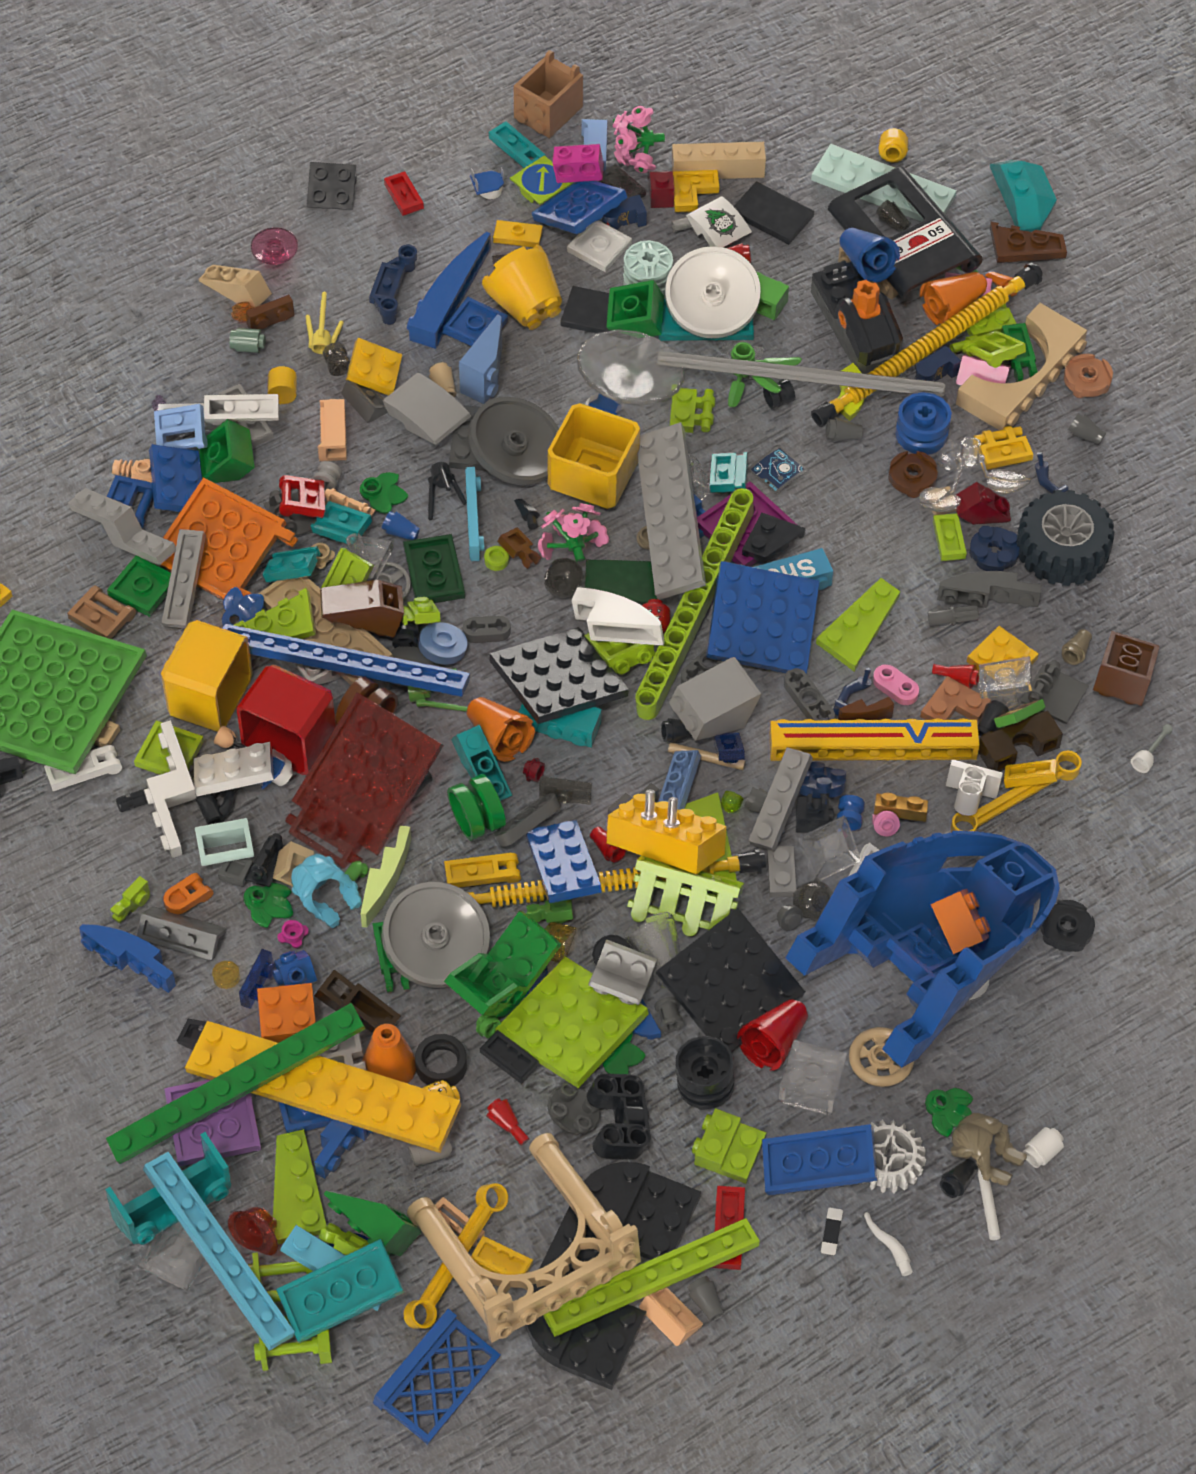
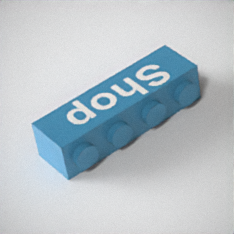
M823 548L754 567L819 580L818 590L832 586L833 569Z

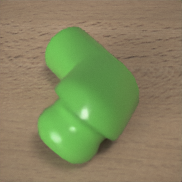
M361 861L352 862L345 871V874L349 875L352 881H356L358 877H365L367 875L368 866L366 863H361Z

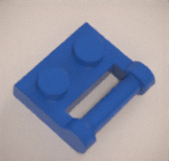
M115 475L107 497L132 507L137 492H142L143 496L135 516L141 528H143L145 524L144 517L153 498L152 483Z

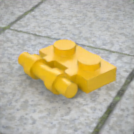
M1007 426L1003 427L1002 430L991 432V430L982 431V434L973 436L975 445L983 444L979 445V454L986 470L1033 460L1034 454L1026 436H1022L1021 426L1014 428Z

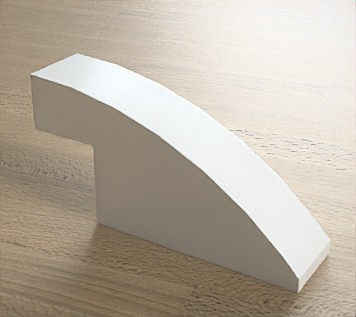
M577 587L572 598L574 615L576 620H587L590 640L664 645L661 622L650 611L634 601L610 592Z

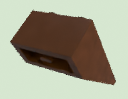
M371 580L323 587L320 590L322 618L332 623L339 622L350 625L354 629L372 631L380 636H395L404 615L402 586L381 580Z

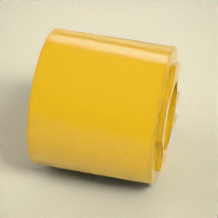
M285 366L272 368L268 373L267 394H278L279 404L293 402L297 395L296 372Z

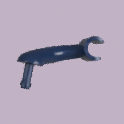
M1038 452L1039 462L1035 464V470L1039 484L1051 494L1055 490L1068 491L1067 485L1058 488L1049 480V463L1043 461V453Z
M867 667L865 669L864 677H858L842 688L838 699L835 700L833 708L835 715L839 716V708L848 705L846 702L853 693L871 686L872 681L869 679L871 668Z

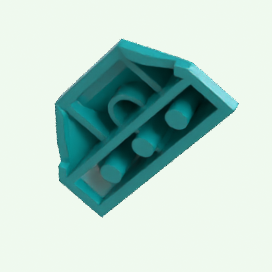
M1020 160L990 164V169L1014 225L1019 226L1020 230L1033 232L1034 230H1041L1057 201L1043 167Z

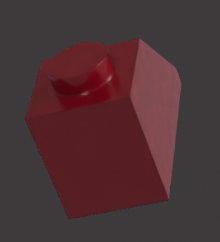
M648 171L650 207L673 208V171Z

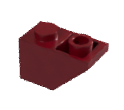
M978 482L954 495L957 515L973 525L1007 523L1011 521L1008 500Z

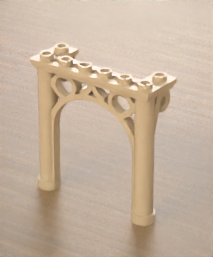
M544 1133L536 1137L530 1144L529 1150L575 1212L578 1219V1229L569 1248L549 1265L532 1272L516 1275L490 1272L479 1266L471 1258L430 1198L423 1197L414 1201L407 1210L409 1219L421 1229L485 1322L491 1343L508 1337L520 1327L532 1324L542 1315L559 1309L564 1303L575 1297L583 1296L588 1290L599 1284L609 1282L612 1277L623 1271L633 1269L641 1262L636 1226L627 1224L623 1227L618 1216L612 1210L608 1212L604 1210L561 1152L559 1143L551 1133ZM586 1225L589 1226L597 1239L585 1238ZM595 1249L599 1252L597 1257L587 1262L577 1259L580 1250ZM572 1263L575 1271L564 1276L569 1271V1264ZM532 1284H536L537 1288L541 1286L546 1287L534 1293V1287ZM493 1285L499 1286L497 1292H496L495 1288L493 1287ZM511 1287L523 1288L527 1291L526 1295L515 1301H512L511 1295L507 1292Z

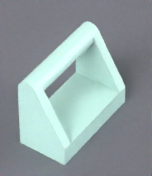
M247 818L195 827L202 866L254 857ZM246 841L247 848L205 855L204 852L206 848Z

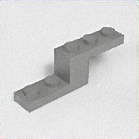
M87 488L78 492L68 502L72 511L102 523L112 545L158 565H161L176 550L174 542L143 530L131 506Z

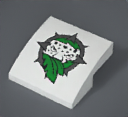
M722 196L686 215L697 236L703 234L710 247L724 248L752 232L739 212Z

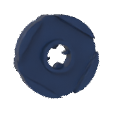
M982 526L979 532L971 539L969 549L971 559L973 557L977 562L976 565L984 571H1004V568L1013 567L1019 556L1017 534L1000 527ZM990 547H997L1001 551L997 550V553H993Z
M811 762L799 793L805 796L812 794L813 798H820V793H829V798L837 797L845 792L846 771L825 767V764L822 762Z

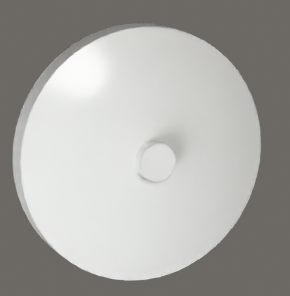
M703 247L685 254L675 263L667 277L665 297L671 316L683 329L700 337L721 338L740 331L752 320L759 306L761 291L755 269L742 255L723 247Z

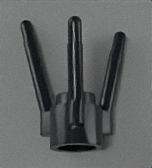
M437 462L430 468L431 477L428 478V519L430 521L433 520L435 485L450 491L451 483L462 504H467L456 482L455 475L451 473L450 467L446 462Z

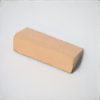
M667 1287L644 1297L639 1306L640 1309L646 1311V1316L676 1346L686 1341L703 1325Z

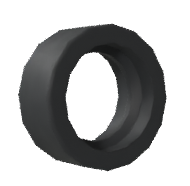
M434 1034L425 1038L418 1045L415 1052L416 1073L419 1079L426 1085L441 1080L446 1081L451 1087L458 1084L464 1078L467 1070L466 1050L462 1042L454 1036L447 1034ZM435 1050H448L457 1057L456 1066L446 1073H435L425 1066L426 1056Z

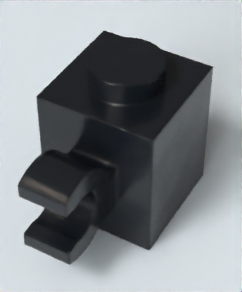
M808 794L807 797L798 796L796 805V833L827 834L828 824H833L834 808H829V798L826 795H822V798H813L812 794Z

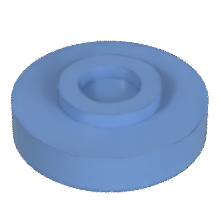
M437 622L423 628L419 637L418 647L423 656L428 660L438 664L449 665L457 663L464 657L467 648V638L456 626Z

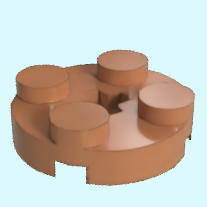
M1080 354L1073 357L1064 372L1065 384L1073 391V395L1077 398L1096 397L1107 393L1113 377V370L1110 364L1103 358L1102 361L1096 359L1093 354ZM1088 373L1090 376L1093 375V377L1087 378L1084 376V374Z

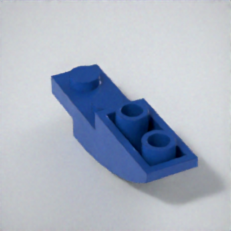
M82 924L79 927L83 946L89 951L95 950L99 953L102 960L109 966L115 965L122 971L129 965L135 973L139 974L141 972L155 988L159 989L161 987L168 993L176 986L173 972L162 965L161 950L149 942L111 927Z
M333 1119L320 1134L321 1146L324 1149L314 1161L316 1174L326 1179L330 1172L337 1170L342 1154L345 1150H350L353 1147L356 1136L365 1141L370 1133L374 1134L375 1132Z

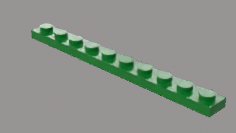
M348 1004L107 1137L106 1140L116 1161L119 1164L128 1161L365 1030L366 1028L353 1004Z

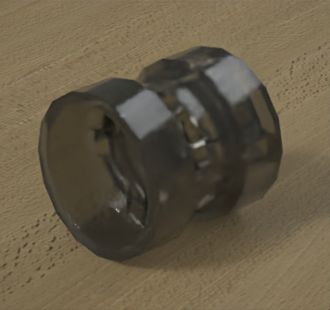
M339 342L327 345L323 350V356L327 362L329 373L333 376L347 374L351 360L347 356L345 345Z

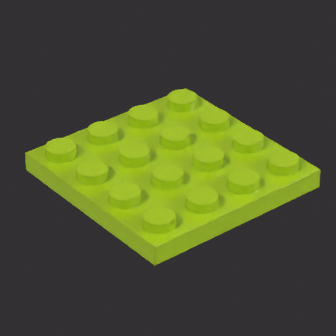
M565 956L501 1024L495 1028V1032L499 1030L536 1058L541 1065L579 1088L649 1013L648 1008L641 1003L639 1005L635 1003L632 1005L620 1001L617 996L596 992L593 987L588 985L593 973Z

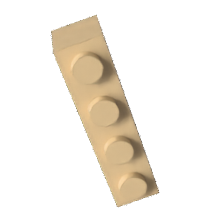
M764 142L672 144V171L718 170V179L764 178L766 155Z

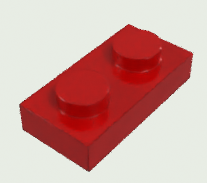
M405 171L384 178V185L402 216L424 209V202Z

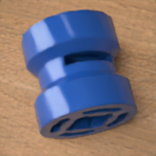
M855 795L842 796L839 799L838 809L840 812L837 814L836 825L847 831L860 829L863 819L860 814L864 812V800Z

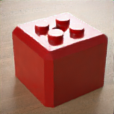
M276 665L266 666L236 708L241 743L249 747L256 743L270 742L272 749L284 754L285 758L292 762V770L301 775H308L336 735L334 703L331 690Z

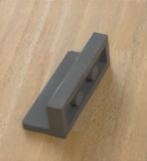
M152 906L141 914L137 937L153 944L212 961L216 955L219 938L226 933V928L185 915L173 914L167 910Z

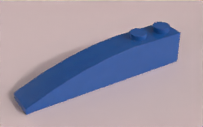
M485 232L456 256L435 280L424 299L419 300L414 317L411 316L407 323L410 341L431 348H437L444 335L443 327L459 308L491 249V233Z

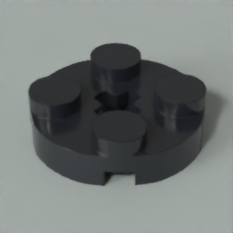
M1074 900L1057 901V904L1053 906L1040 928L1043 934V941L1047 945L1062 951H1082L1093 937L1095 920L1093 916L1091 918L1083 904ZM1069 921L1071 926L1075 928L1068 930L1062 927L1061 924Z

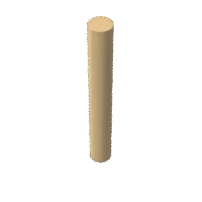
M670 742L669 753L674 754L675 751L698 750L701 755L700 760L739 770H744L746 760Z

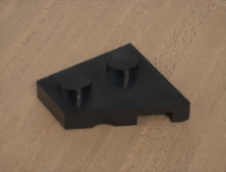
M761 512L742 549V555L750 556L757 561L766 563L776 553L787 549L790 542L798 537L800 539L803 538L806 528Z

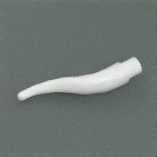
M868 1212L864 1213L866 1222L873 1234L891 1250L902 1276L912 1274L911 1260L905 1248L896 1238L882 1231L872 1221Z

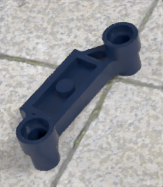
M406 244L401 246L398 250V257L387 263L382 262L371 290L369 302L376 306L384 324L392 325L396 322V314L398 313L397 293L405 272L414 271L415 262L417 261V249L413 245Z

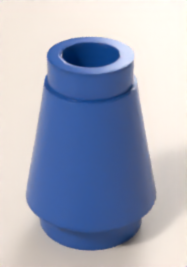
M389 511L382 524V529L386 531V534L407 540H416L420 532L419 527L399 512Z

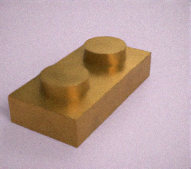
M876 793L874 815L883 811H891L898 818L926 822L928 800H923L916 796L907 798L896 796L893 793Z

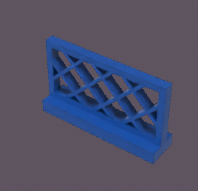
M450 1309L445 1311L377 1392L373 1400L375 1406L380 1410L385 1409L427 1445L501 1356V1354L456 1319L457 1315ZM456 1329L466 1337V1346L450 1347L449 1337ZM446 1341V1348H440ZM483 1350L491 1357L485 1365L473 1366L471 1351ZM467 1352L469 1366L453 1367L451 1353ZM447 1353L449 1368L432 1369L431 1358L435 1354ZM428 1363V1370H422ZM469 1371L470 1384L466 1387H455L453 1373ZM474 1371H480L474 1378ZM449 1373L451 1388L435 1389L433 1374ZM429 1375L430 1390L414 1391V1378L416 1376ZM408 1386H410V1391L404 1392V1390ZM462 1392L461 1395L456 1399V1393ZM451 1393L453 1403L451 1407L437 1409L435 1395ZM431 1395L433 1410L416 1411L415 1396ZM411 1397L412 1412H400L392 1405L398 1398ZM444 1414L442 1418L438 1421V1415ZM433 1415L434 1427L428 1434L418 1427L417 1416ZM407 1417H413V1422Z

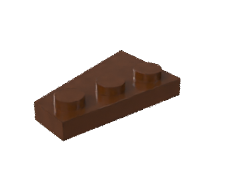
M990 222V232L997 263L1064 259L1067 256L1063 234L1041 230L1029 232L1020 230L1019 226L1011 225V228L998 226L999 223Z

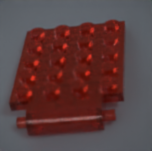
M356 692L291 800L294 804L301 807L302 810L297 817L291 813L286 817L285 822L291 825L289 834L323 856H331L335 863L344 869L349 863L361 861L362 863L363 858L357 855L362 847L378 856L444 745ZM303 829L311 832L338 848V852L343 854V857L336 856L300 832V830Z

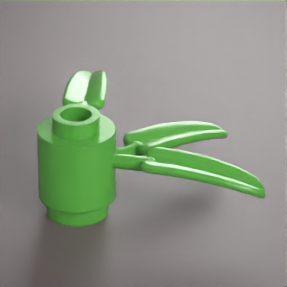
M746 342L736 344L731 351V359L792 366L798 365L802 360L800 357L755 360V351ZM734 374L738 377L737 381H733L731 384L728 406L736 407L739 404L745 384L741 382L742 377L750 375ZM752 376L758 384L770 392L779 393L781 391V387L771 378Z

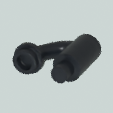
M239 788L220 791L221 795L224 796L221 806L218 805L213 793L196 798V802L207 825L224 822L225 817L231 811L234 795Z

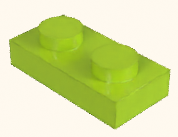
M957 513L934 515L933 526L941 561L966 559L967 552Z

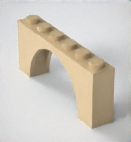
M1039 303L1026 317L1025 322L1029 336L1039 345L1044 354L1045 364L1042 369L1034 376L1015 383H994L971 375L958 389L956 405L998 430H1002L1003 427L1007 426L1013 427L1018 421L1020 414L1030 409L1033 400L1037 396L1041 397L1047 385L1050 382H1055L1060 371L1064 367L1066 368L1070 360L1077 353L1080 354L1087 345L1085 340L1086 329L1042 303Z

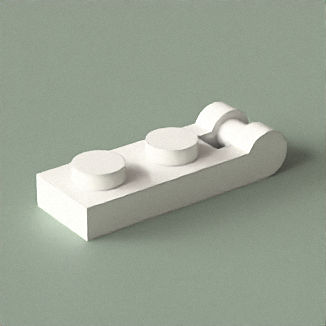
M107 745L89 751L76 774L47 765L44 766L52 791H56L107 773L117 774L122 770L120 760L116 758L117 752L115 747Z

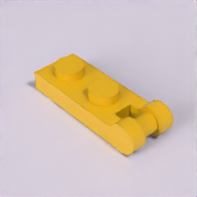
M503 853L444 861L447 884L460 888L499 882L517 883L521 880L520 870L517 869L519 863L518 855L516 853ZM499 866H505L506 869L499 870Z

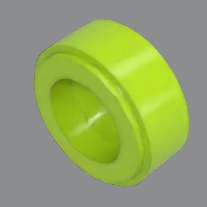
M492 546L484 553V563L490 570H503L509 564V554L502 546Z

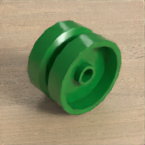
M479 774L470 778L468 787L459 783L448 788L447 796L452 813L462 833L468 840L473 841L482 837L485 834V828L493 832L506 825L501 801L486 775Z

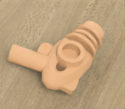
M122 459L114 460L112 474L119 476L121 474L123 477L126 475L128 478L131 476L132 479L152 483L150 459L136 460L134 465L132 460L129 463L127 460L124 463Z

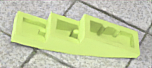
M408 826L399 827L395 848L385 847L381 868L369 869L360 913L362 927L367 928L383 908L396 886L405 865L411 843V830Z

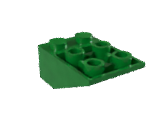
M330 1191L324 1192V1195L330 1200L328 1206L337 1214H343L349 1218L347 1223L358 1233L362 1232L370 1237L367 1240L369 1244L381 1239L388 1255L393 1253L401 1257L422 1232L403 1212L388 1205Z

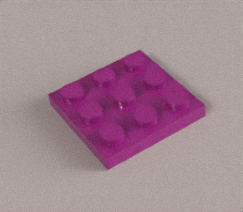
M749 481L746 483V489L753 494L754 512L732 561L736 564L750 567L757 560L750 556H743L742 549L761 512L793 524L796 523ZM732 494L697 517L698 529H701L703 534L709 539Z

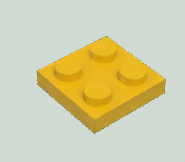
M357 338L346 380L389 396L395 389L402 354Z

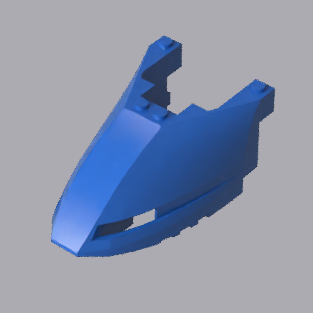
M952 831L946 834L934 833L927 838L922 836L916 837L909 843L899 842L865 856L856 873L839 881L815 927L797 935L785 958L805 976L846 954H859L872 968L890 960L901 972L910 978L913 983L906 995L911 1004L916 1008V1011L912 1018L895 1026L882 1048L902 1068L923 1054L966 1002L1009 959L1026 945L1041 928L1057 900L1060 889L1057 872L1050 863L1029 845L998 834L978 831ZM985 856L978 860L974 867L942 868L947 857ZM968 889L969 893L973 892L979 903V907L976 908L980 918H986L991 931L988 932V939L953 954L931 904L959 891ZM1040 898V906L1038 913L1032 926L1030 927L1031 922L1033 920L1034 904Z

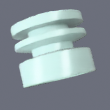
M650 240L640 241L631 245L624 255L623 286L654 280L665 299L666 281L673 267L671 251L665 245Z

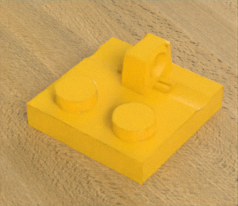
M998 626L967 656V663L970 665L976 664L977 670H980L981 673L1007 690L1038 659L1039 653Z

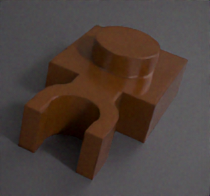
M518 527L500 535L497 541L513 559L519 557L527 569L531 567L533 562L535 565L539 564L542 558L536 551L531 550L533 543Z

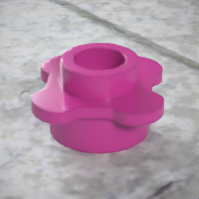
M288 920L282 926V932L277 935V939L280 943L286 942L291 944L293 948H299L302 946V939L308 935L309 930L307 926L302 925L296 920Z

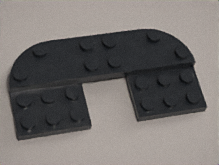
M618 1162L606 1165L594 1171L584 1180V1183L606 1212L612 1210L618 1216L623 1227L627 1224L636 1226L640 1256L648 1260L678 1248L701 1198V1191L651 1172L650 1166L637 1162ZM570 1206L539 1269L558 1259L569 1248L576 1236L578 1219ZM586 1225L585 1238L597 1239L589 1226ZM595 1249L580 1250L577 1259L587 1262L597 1257L599 1252ZM572 1263L569 1264V1271L564 1276L575 1271ZM532 1284L534 1287V1293L546 1287L541 1286L537 1288L536 1284ZM628 1304L555 1337L543 1315L532 1324L525 1326L532 1341V1346L547 1362L557 1368L612 1390L644 1322L646 1311Z

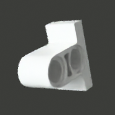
M952 759L946 786L958 789L954 804L955 810L963 815H974L978 810L982 796L996 799L1003 773Z

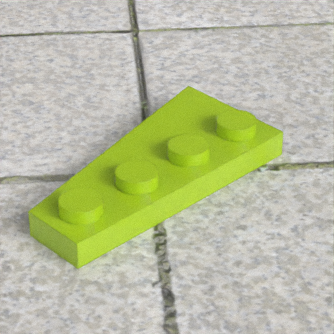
M880 578L816 638V644L855 672L862 656L869 649L871 641L878 634L883 621L887 619L899 599L900 591Z

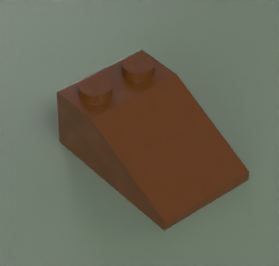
M1111 630L1093 690L1106 697L1112 696L1122 699L1128 704L1142 706L1160 646Z

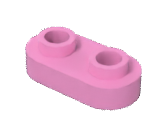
M881 665L875 669L873 683L876 688L901 705H912L917 701L919 686L915 681L891 665Z

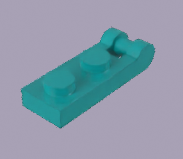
M507 121L489 131V139L520 164L523 169L545 155Z

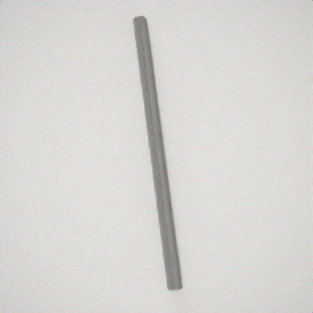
M659 351L657 356V364L662 366L910 394L926 392L939 397H943L945 394V383L668 351Z

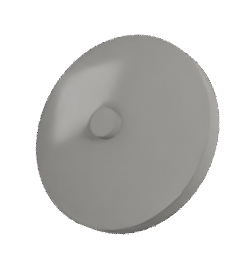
M443 882L420 883L403 891L390 905L382 925L383 947L393 967L408 980L426 987H449L444 982L447 976L478 953L487 954L489 947V925L485 913L478 902L464 890Z

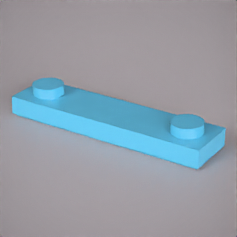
M466 467L469 556L471 561H480L479 551H484V536H479L476 491H481L480 476L476 477L475 467Z
M297 1225L280 1249L281 1252L312 1271L346 1256ZM382 1304L373 1307V1309L378 1311Z

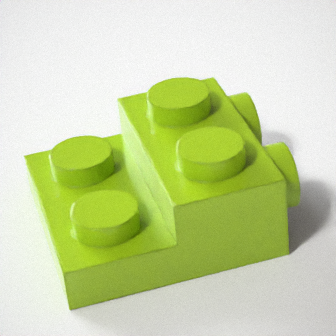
M589 633L584 635L606 664L619 674L627 673L630 667L639 663L647 664L655 655L654 645L590 640Z
M715 1108L713 1114H707L704 1119L702 1130H705L703 1137H697L692 1148V1153L695 1154L694 1165L746 1184L762 1148V1139L766 1138L767 1132L742 1124L740 1117Z

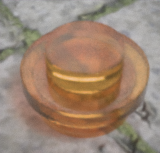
M249 302L235 304L232 306V319L239 322L247 321L246 311L254 307Z

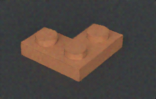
M947 676L922 709L920 717L925 720L936 718L949 720L956 711L971 720H977L978 723L986 704L991 703V699Z

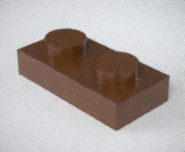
M289 294L246 311L247 327L249 329L262 330L294 317L293 300Z

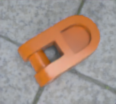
M193 873L165 892L163 896L164 906L170 913L182 914L200 902L208 901L213 896V891L208 885L202 883L203 879L198 873ZM190 889L193 890V889H194L195 892H193L192 894H190V893L188 892V890H190Z

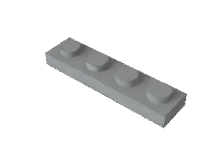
M179 529L162 618V625L164 627L186 628L188 623H190L206 538L204 531Z
M786 748L748 840L751 845L775 852L813 759L811 754Z

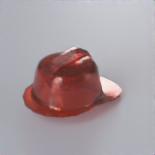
M250 1207L245 1211H235L229 1216L228 1228L237 1243L246 1249L272 1256L277 1253L278 1243L274 1234L277 1220L269 1212L260 1207Z

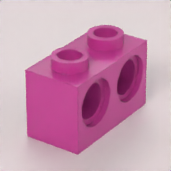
M600 144L554 147L553 168L557 183L603 180L604 161Z

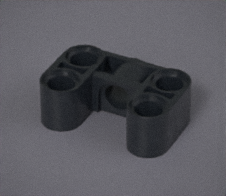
M600 1074L595 1078L586 1097L590 1105L595 1108L613 1109L615 1123L606 1124L601 1128L593 1141V1150L601 1158L637 1159L651 1140L649 1111L646 1105L644 1083L636 1075Z

